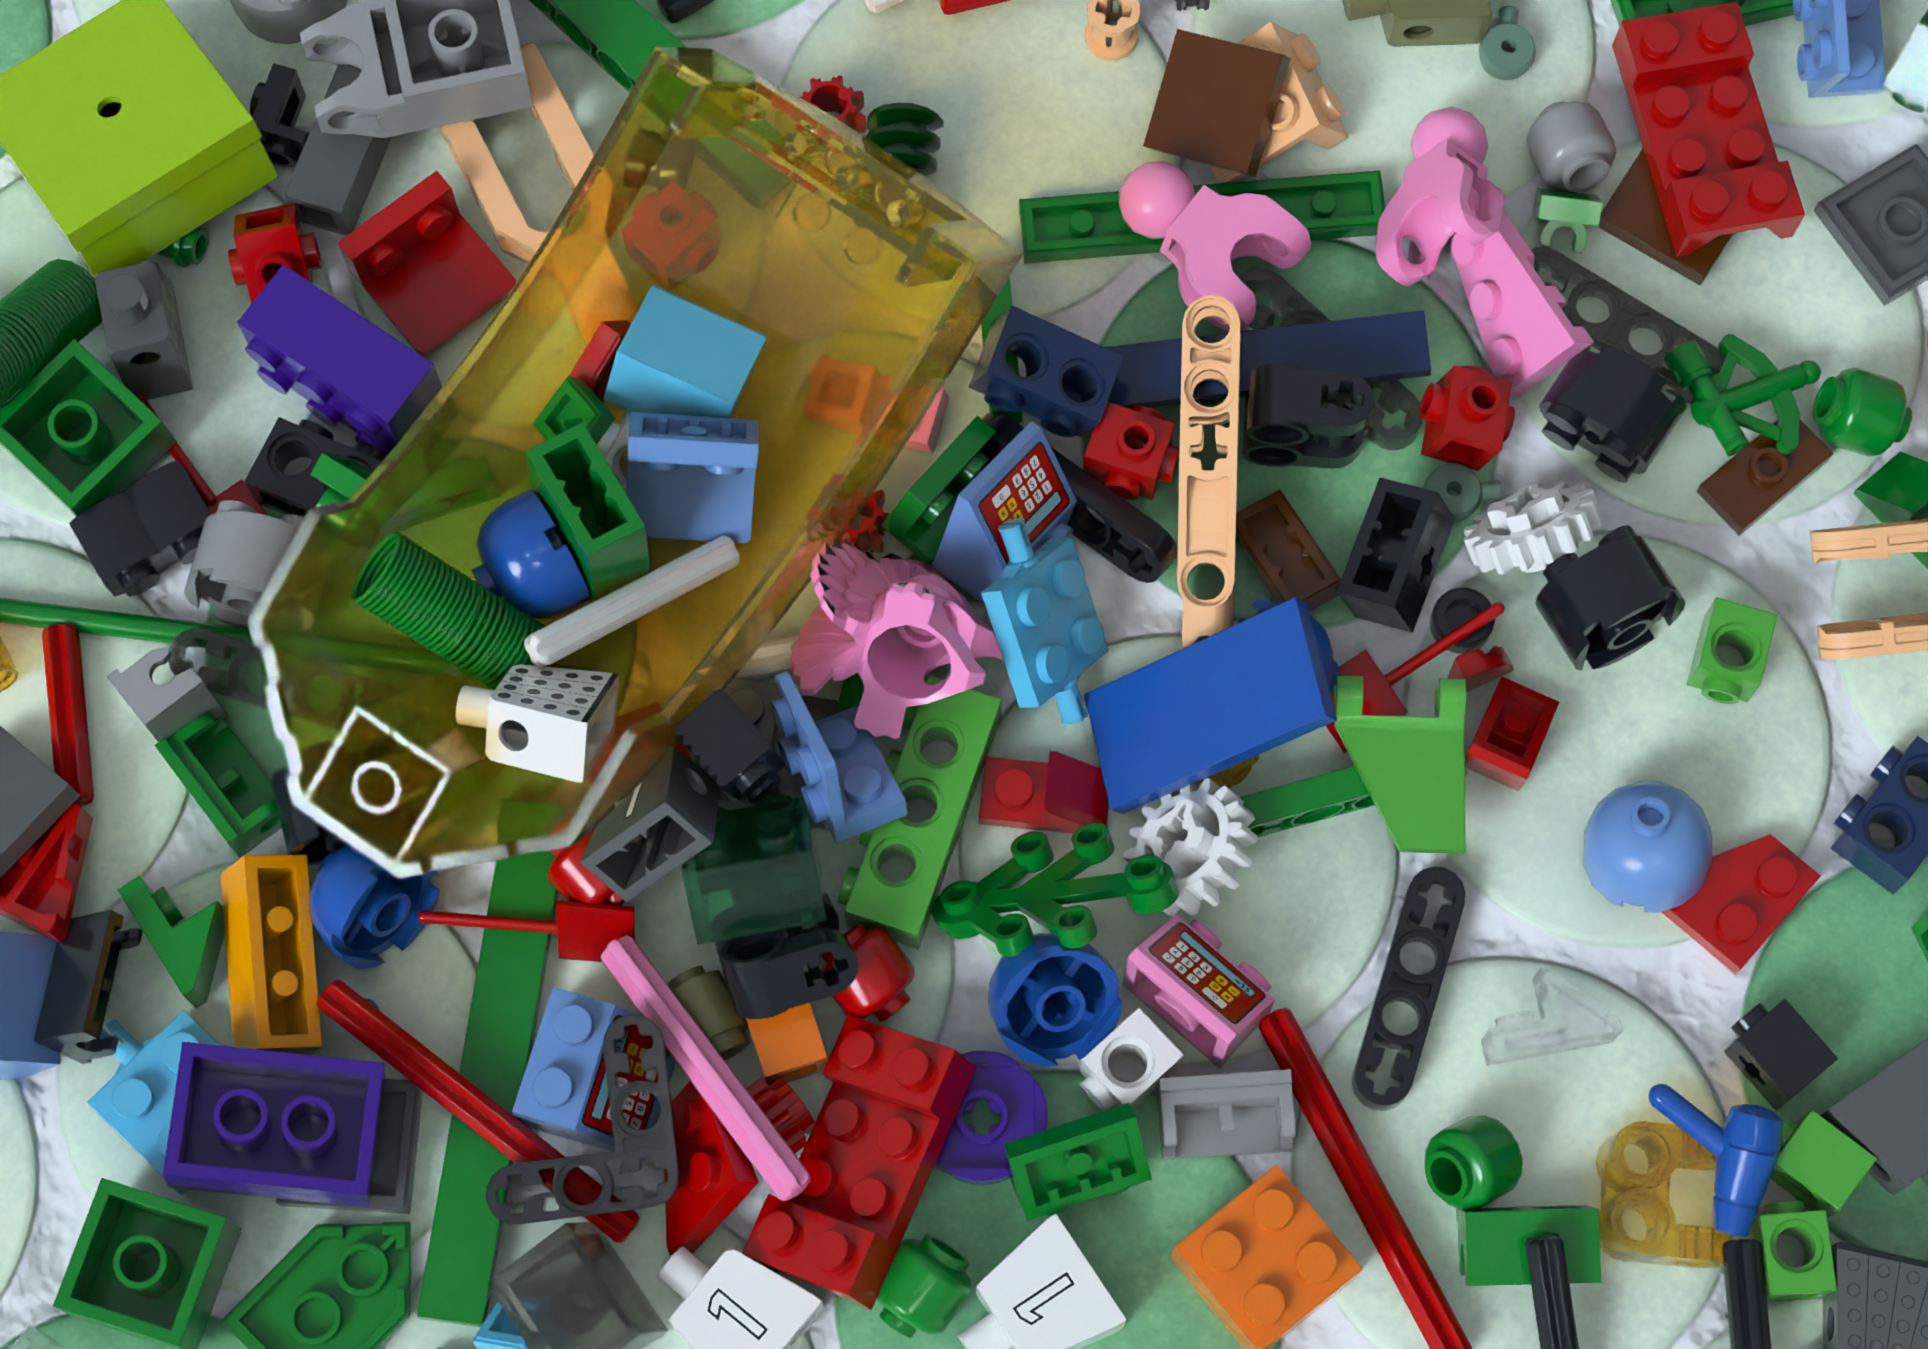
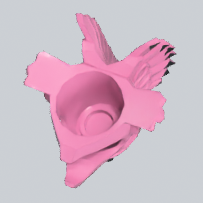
M835 539L830 547L825 542L812 560L810 576L820 604L811 612L810 619L799 630L800 637L791 646L792 655L789 659L791 672H793L794 683L800 685L801 696L815 695L829 679L832 681L845 680L858 673L864 685V692L854 719V725L857 729H867L875 738L887 735L897 739L900 737L906 707L928 704L982 685L986 672L975 659L988 656L1003 660L992 624L972 611L966 598L952 587L955 583L934 569L932 563L925 564L915 554H911L904 560L900 556L890 553L877 561L868 551L864 553L854 541L850 544L845 539L840 544ZM951 664V671L945 680L935 685L926 684L925 677L927 673L939 666Z

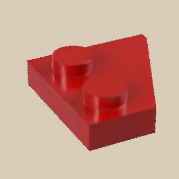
M73 803L0 878V915L60 943H63L68 935L93 818L80 805Z
M1770 834L1712 857V863L1701 890L1683 905L1662 911L1661 913L1736 975L1821 875Z
M689 1081L672 1100L680 1182L675 1194L665 1202L666 1243L669 1255H673L682 1246L693 1254L759 1183L749 1159L691 1081ZM664 1168V1181H668L669 1174L667 1168Z

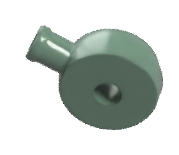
M1503 6L1499 10V24L1492 27L1480 42L1479 56L1482 67L1488 74L1500 80H1513L1521 77L1529 70L1535 60L1536 50L1531 34L1522 26L1517 25L1519 10L1514 6Z
M1456 463L1438 467L1427 477L1424 484V489L1439 493L1455 518L1454 522L1464 520L1478 509L1482 500L1500 501L1502 499L1501 481L1480 482L1477 475L1470 468ZM1447 490H1455L1458 495L1452 496Z

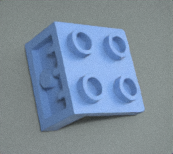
M1793 0L1796 21H1803L1804 44H1801L1798 48L1797 70L1800 80L1807 81L1808 98L1880 94L1886 89L1880 0Z
M631 412L626 494L646 526L648 538L713 541L722 535H726L734 543H748L751 540L755 470L758 464L759 448L758 420Z
M788 670L776 674L775 680L779 699L771 701L770 706L777 727L783 738L777 740V744L788 773L791 776L801 773L806 783V786L801 787V791L813 822L817 824L825 820L835 842L838 843L908 815L906 800L871 733L867 729H857L854 725L857 707L854 706L814 722Z

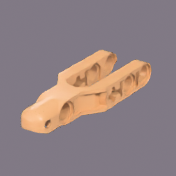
M530 42L520 47L533 107L530 108V111L535 120L541 119L550 138L556 161L582 208L577 219L570 226L555 232H544L528 227L473 120L438 128L502 252L548 274L587 347L601 322L628 320L632 323L638 308L604 240L611 204V197L607 191V179L540 51L534 42Z
M1216 295L1202 296L1192 302L1185 311L1182 324L1177 583L1179 592L1183 597V648L1195 644L1201 637H1210L1234 626L1241 333L1240 319L1236 308L1224 297ZM1214 317L1227 323L1230 328L1229 333L1219 342H1203L1195 334L1196 327L1207 318ZM1205 380H1217L1226 386L1229 391L1228 396L1218 406H1202L1193 398L1194 390ZM1226 422L1230 423L1228 428L1221 426V424ZM1203 426H1215L1217 452L1227 455L1226 458L1217 459L1214 470L1210 471L1202 469L1200 459L1192 458V454L1203 452ZM1200 565H1213L1224 575V588L1214 599H1198L1189 590V575L1193 569Z
M1928 518L1811 531L1812 564L1839 559L1861 558L1879 560L1888 559L1889 554L1928 552ZM1928 613L1817 626L1819 658L1849 659L1928 650Z

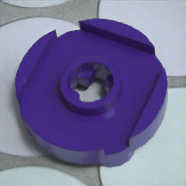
M993 1051L963 1053L961 1055L977 1068L934 1166L943 1173H948L955 1179L965 1183L977 1185L999 1183L1012 1177L1003 1144L1047 1130L1048 1111L1046 1099L1037 1081L1033 1080L1029 1072L1021 1068L1019 1063L1009 1056ZM977 1101L989 1102L990 1112L1001 1114V1123L991 1125L989 1134L986 1135L976 1134L975 1127L970 1124H964L963 1121L964 1113L974 1112Z

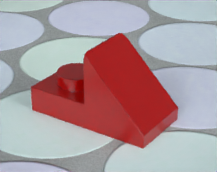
M1501 676L1465 755V768L1520 791L1530 775L1560 702Z
M1049 751L1048 763L985 757L979 824L1072 834L1086 824H1107L1109 801L1101 768L1056 751Z

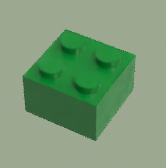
M75 338L0 410V445L74 516H78L86 509L108 497L124 492L133 483L138 481L177 442L162 420Z
M101 1178L53 1307L73 1317L173 1349H198L242 1229L227 1217Z

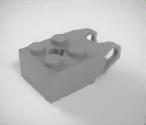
M365 0L352 3L327 19L314 23L299 33L307 60L328 62L335 65H351L362 70L359 77L350 85L338 89L330 97L314 106L321 133L356 134L387 138L533 107L510 0ZM326 38H341L332 44L317 43ZM342 111L354 112L345 117L333 116Z

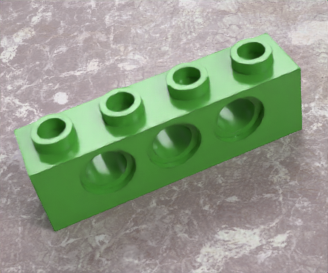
M929 675L926 684L935 685L943 680ZM969 689L928 704L906 707L902 728L909 730L902 752L894 749L890 751L886 764L906 802L915 798L926 799L934 805L936 811L931 818L924 822H912L905 817H901L860 834L859 844L868 846L860 869L851 866L848 868L838 896V903L846 905L844 912L847 926L854 927L861 923L866 930L872 927H881L888 931L895 942L919 950L932 914L933 902L938 897L982 773L985 757L988 756L1001 719L1002 699ZM937 740L950 743L957 751L951 760L940 764L928 761L921 752L927 744ZM899 856L911 861L915 866L913 874L900 882H893L884 878L880 874L879 869L891 857Z

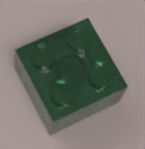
M774 795L760 800L755 806L730 811L726 808L718 807L713 843L682 864V878L697 945L826 921L821 864L811 816L803 797L792 799L787 795Z

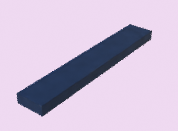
M1424 310L1240 331L1239 397H1246L1249 392L1250 373L1252 370L1269 364H1286L1303 369L1349 372L1359 375L1368 383L1431 376ZM1228 333L1197 337L1203 342L1216 343L1224 339ZM1182 338L1105 347L1124 356L1108 402L1129 409L1134 405L1151 408L1181 404ZM1062 378V386L1066 395L1074 401L1081 402L1082 395L1078 385L1068 378ZM1205 380L1196 387L1193 398L1196 402L1226 399L1229 391L1220 381Z

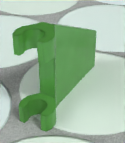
M1337 676L1336 685L1333 686V706L1337 721H1334V727L1398 851L1464 854L1466 851L1464 752L1466 679L1440 678L1439 688L1435 689V717L1362 715L1363 676Z

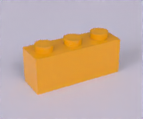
M244 855L221 873L233 1047L309 1055L322 1047L320 1014L316 1004L318 989L313 926L309 910L310 887L307 855Z

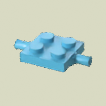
M1015 518L1005 521L1002 525L998 526V531L1001 533L1009 561L1000 578L983 590L981 594L1019 708L1041 707L1054 696L1061 715L1062 724L1072 725L1079 723L1088 717L1077 686L1079 678L1088 667L1109 651L1104 638L1103 627L1098 619L1086 582L1084 568L1079 561L1072 537L1052 538L1036 551H1033L1024 519Z
M184 1010L159 1034L144 1041L142 1044L135 1040L116 1019L106 1024L108 1030L122 1043L117 1044L116 1053L113 1054L121 1064L115 1075L87 1101L90 1108L164 1180L163 1170L182 1042L221 1046ZM102 1028L100 1039L112 1037ZM174 1188L181 1196L188 1190Z

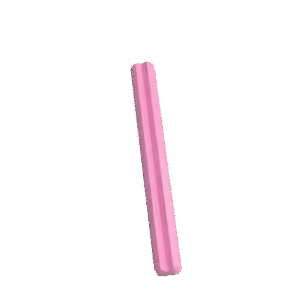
M627 935L618 940L614 939L601 954L602 963L639 1013L654 1021L661 1029L665 1040V1048L775 1196L782 1201H786L801 1194L811 1181L810 1173L636 941Z

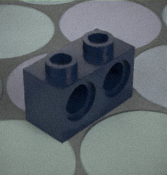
M1011 305L992 322L968 388L984 394V400L997 409L1006 412H1018L1020 410L1040 419V425L1053 434L1062 437H1074L1075 435L1081 437L1101 422L1124 356ZM1006 353L1015 354L1023 361L1026 367V377L1018 376L1009 369L1006 363ZM1062 378H1068L1078 385L1082 395L1081 402L1074 401L1066 395L1062 386Z
M1919 736L1903 752L1894 745L1888 750L1870 774L1879 784L1868 799L1865 800L1856 793L1833 823L1843 832L1830 849L1892 894L1910 879L1928 855V799H1920L1914 796L1908 790L1905 783V776L1912 775L1923 779L1928 784V743ZM1876 823L1887 827L1894 836L1895 847L1885 848L1876 844L1870 836L1869 824Z

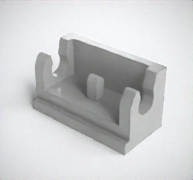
M167 648L152 650L122 673L116 669L107 676L157 742L164 738H169L189 722L206 712H210L215 719L220 716L223 719L227 717L193 668L175 675L174 679L166 685H157L153 682L152 674L158 666L166 664L172 656Z
M1291 1069L1159 1078L1156 1093L1162 1161L1292 1152L1293 1137H1296Z

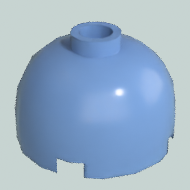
M1638 781L1614 789L1597 803L1584 830L1583 865L1591 884L1609 902L1623 907V902H1626L1633 906H1644V912L1659 913L1681 906L1701 890L1712 863V832L1702 807L1683 790L1663 782Z

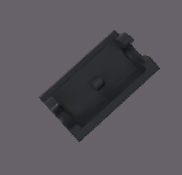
M112 910L71 918L67 937L63 943L57 942L35 1033V1042L81 1064L91 1063L92 1059L111 1056L116 1053L119 1039L117 1037L100 1039L120 950L140 945L143 934L142 929L131 928L127 931H117L122 928L124 916Z

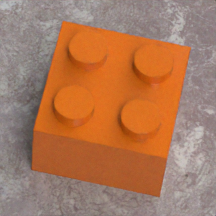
M1277 1164L1174 1246L1170 1259L1243 1349H1270L1355 1280L1363 1269Z

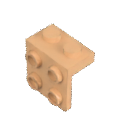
M1270 21L1237 43L1279 53L1291 58L1259 167L1303 139L1331 149L1349 137L1340 119L1345 115L1343 104L1336 92L1328 84L1324 85L1316 69V66L1321 64L1320 56L1311 40L1305 34L1301 33L1298 35ZM1210 165L1216 179L1223 183L1236 182L1246 176V174Z

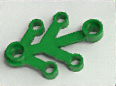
M1090 823L1080 827L1073 833L1071 841L1074 849L1052 865L1050 864L1053 861L1054 855L1044 833L1033 831L1020 835L1011 844L1012 859L979 882L961 880L948 885L933 902L931 913L937 926L944 929L950 937L967 939L981 934L995 943L999 954L1013 957L1029 947L1035 939L1026 916L1056 934L1063 947L1070 949L1080 948L1089 944L1097 935V928L1091 911L1083 905H1073L1066 908L1061 905L1126 896L1128 904L1134 912L1154 914L1170 907L1177 900L1179 889L1170 865L1155 855H1143L1133 859L1125 867L1124 873L1073 879L1091 865L1107 860L1115 849L1107 826L1102 823ZM1043 870L1022 886L1010 888L1028 873ZM1012 911H1020V912H1022L1023 914H1025L1026 916H1024V915H1022V914L1014 913V914H1008V915H1005V916L1002 917V916L999 915L998 913H1005V912H1012Z

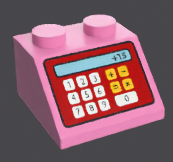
M1176 914L1137 946L1128 956L1122 985L1220 1069L1257 1028L1260 1020L1270 1013L1275 999L1267 993L1271 989V985L1260 972L1246 962H1241L1237 967L1218 950L1222 943L1210 929L1197 920H1192L1188 925Z

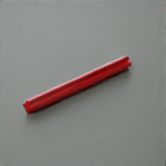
M335 979L319 996L316 1004L322 1012L515 1164L565 1157L341 980ZM579 1167L571 1170L565 1179L564 1188L567 1196L571 1201L579 1205L593 1203L602 1192V1185ZM543 1169L542 1174L546 1183L542 1185L553 1193L552 1186L555 1169ZM615 1195L612 1196V1202H622ZM634 1210L583 1216L616 1243L624 1242L640 1220Z
M1287 1007L1269 1013L1260 1020L1259 1030L1280 1070L1291 1069L1292 1092L1429 1348L1472 1349L1466 1334L1293 1013Z

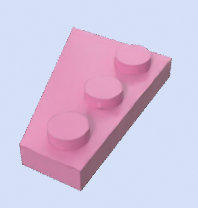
M1504 210L1498 231L1479 244L1472 246L1469 241L1456 232L1448 239L1452 256L1488 358L1489 366L1494 377L1512 382L1510 397H1520L1594 343L1583 326L1574 327L1563 312L1562 308L1566 304V300L1557 287L1546 286L1534 269L1535 255Z

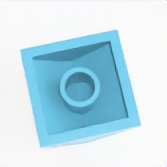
M653 284L616 352L603 400L630 412L733 418L768 339V335Z

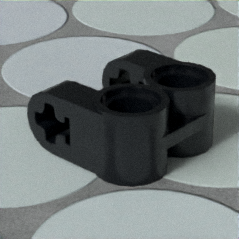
M1269 364L1253 369L1250 373L1249 392L1245 398L1243 458L1251 463L1269 467L1305 466L1334 469L1347 466L1359 455L1364 437V427L1369 421L1374 403L1373 390L1366 380L1359 375L1349 372L1303 369L1286 364ZM1344 392L1350 394V402L1352 404L1361 406H1354L1351 411L1348 408L1331 403L1336 401L1338 393ZM1322 397H1326L1325 403L1327 405H1321ZM1313 434L1319 436L1317 442H1312ZM1320 436H1343L1351 439H1345L1341 449L1329 448V439Z
M812 886L797 887L758 900L735 903L717 912L710 920V928L724 979L729 985L736 1012L742 1017L748 1019L774 1017L790 1008L836 995L846 990L854 982L857 975L858 960L847 937L838 931L839 917L828 894L819 888ZM806 909H813L816 915L814 917L815 926L803 929L800 923L802 919L801 912ZM790 920L791 928L786 930L785 922ZM831 951L834 957L832 962L833 969L821 972L818 966L820 964L819 955ZM808 964L807 972H804L802 965Z

